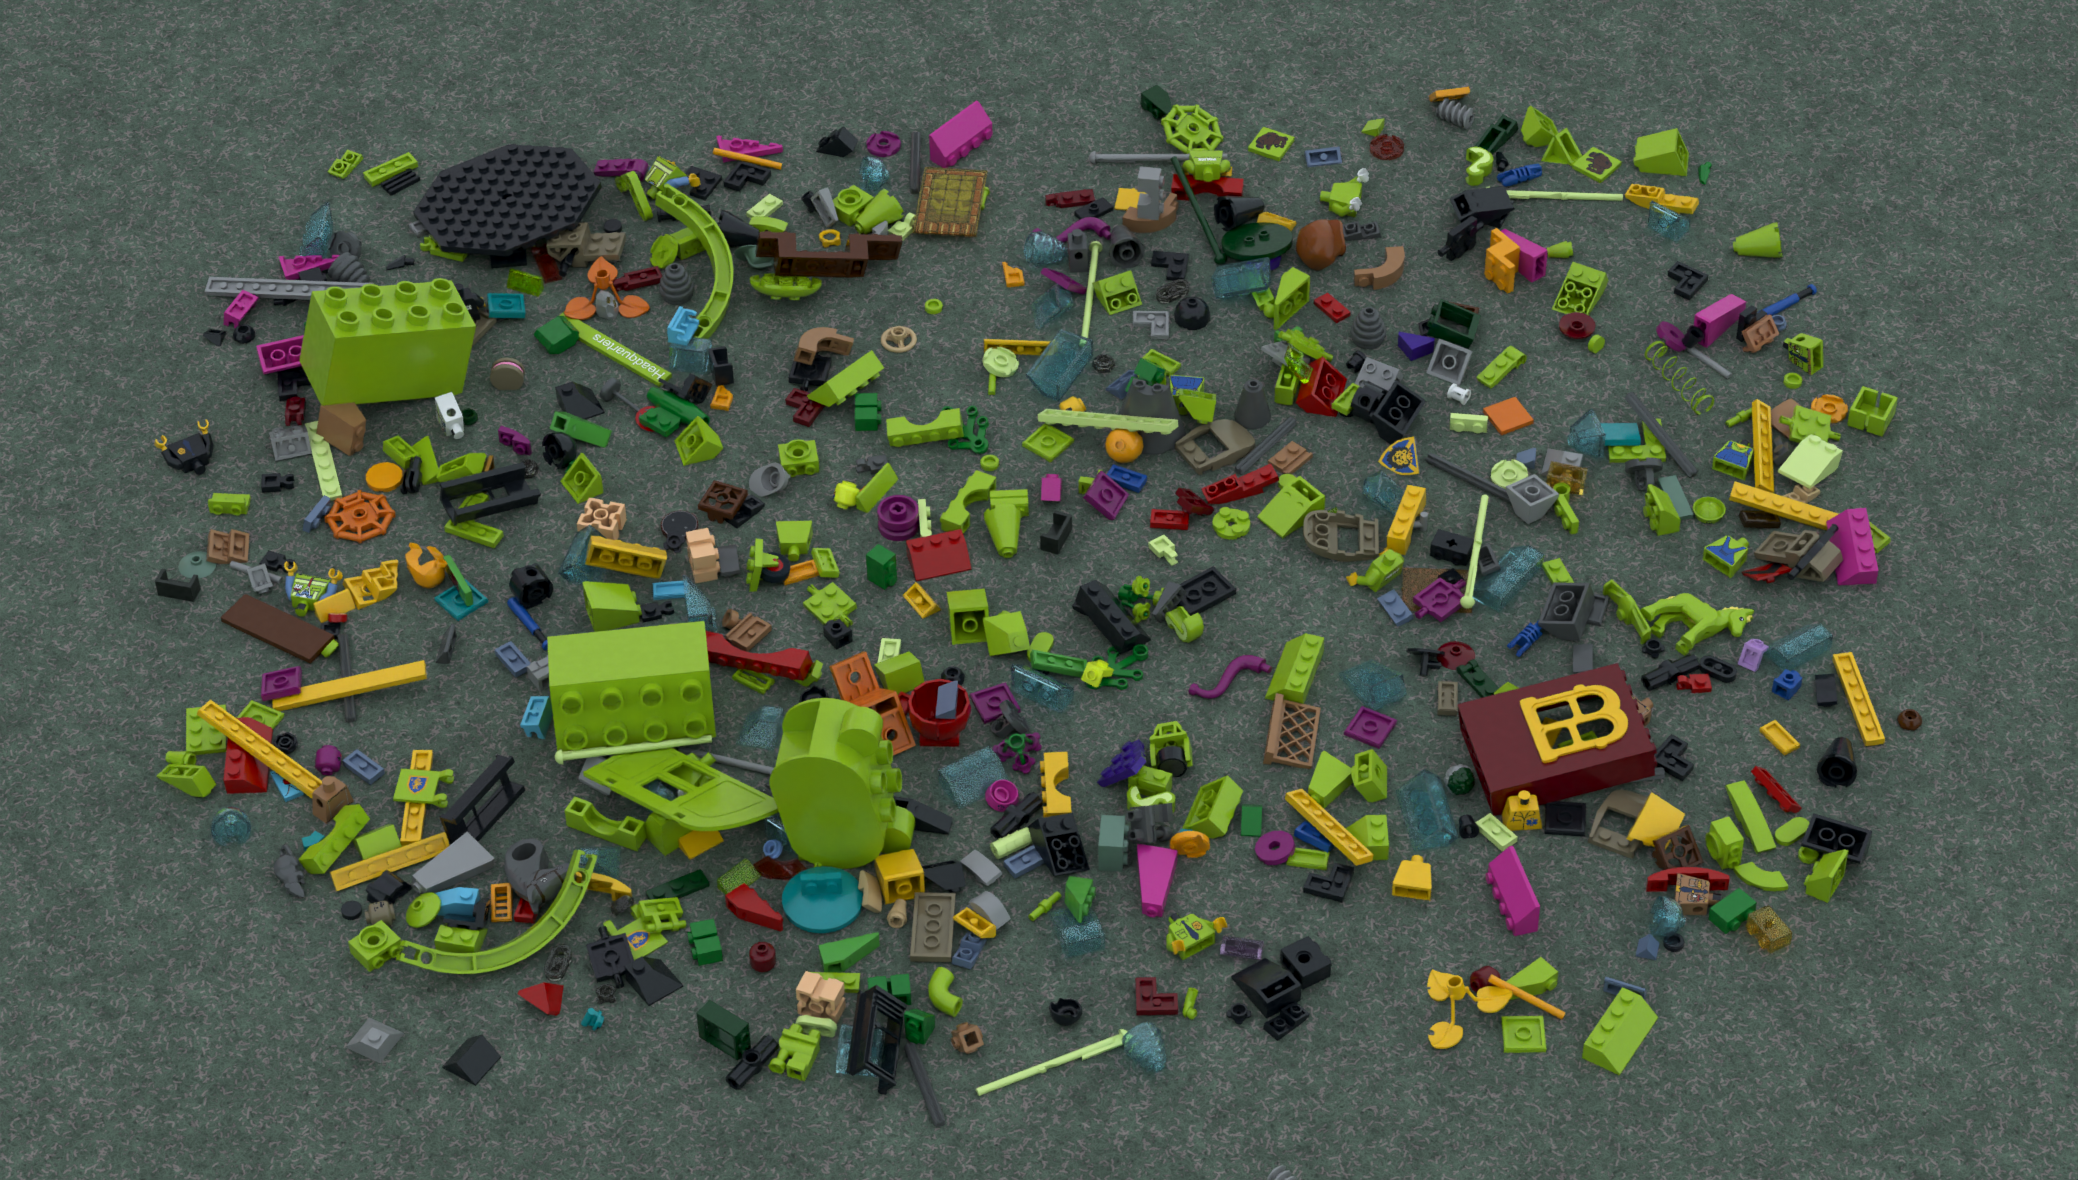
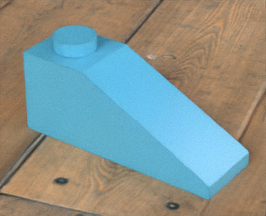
M457 887L435 893L441 900V908L438 913L441 916L456 914L473 917L474 905L480 901L479 889Z

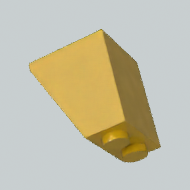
M914 849L882 854L874 859L875 871L885 905L895 903L897 899L905 901L914 899L915 892L925 893L924 871Z

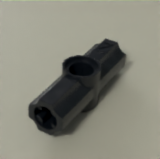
M1694 654L1686 655L1673 662L1668 659L1663 661L1657 669L1642 675L1641 681L1643 686L1650 691L1667 683L1672 685L1671 683L1677 681V676H1685L1698 670L1700 664Z
M1035 792L1028 793L1016 805H1009L1004 811L1003 817L990 828V833L996 839L1007 836V834H1012L1017 828L1021 829L1020 827L1024 823L1027 824L1029 822L1030 816L1043 805L1039 795Z
M770 1035L763 1036L752 1049L744 1051L742 1060L726 1076V1082L736 1090L741 1089L753 1075L758 1074L762 1070V1065L779 1048V1044Z

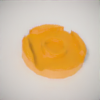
M1826 394L1812 401L1811 410L1831 415L1830 423L1833 424L1845 419L1848 413L1847 404L1845 405L1840 397Z
M390 462L373 465L366 473L368 487L376 492L395 490L401 485L403 480L401 468Z
M1183 831L1175 834L1170 839V849L1178 850L1179 855H1187V858H1199L1205 855L1207 850L1209 851L1210 840L1201 832Z

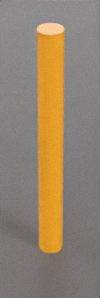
M714 148L713 150L714 155L779 170L782 168V163L719 148Z
M1492 974L1490 975L1488 982L1501 989L1506 988L1512 991L1513 995L1561 1020L1564 1018L1566 1012Z

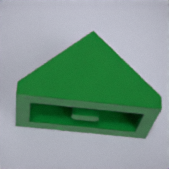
M1242 804L1241 836L1261 837L1262 805Z

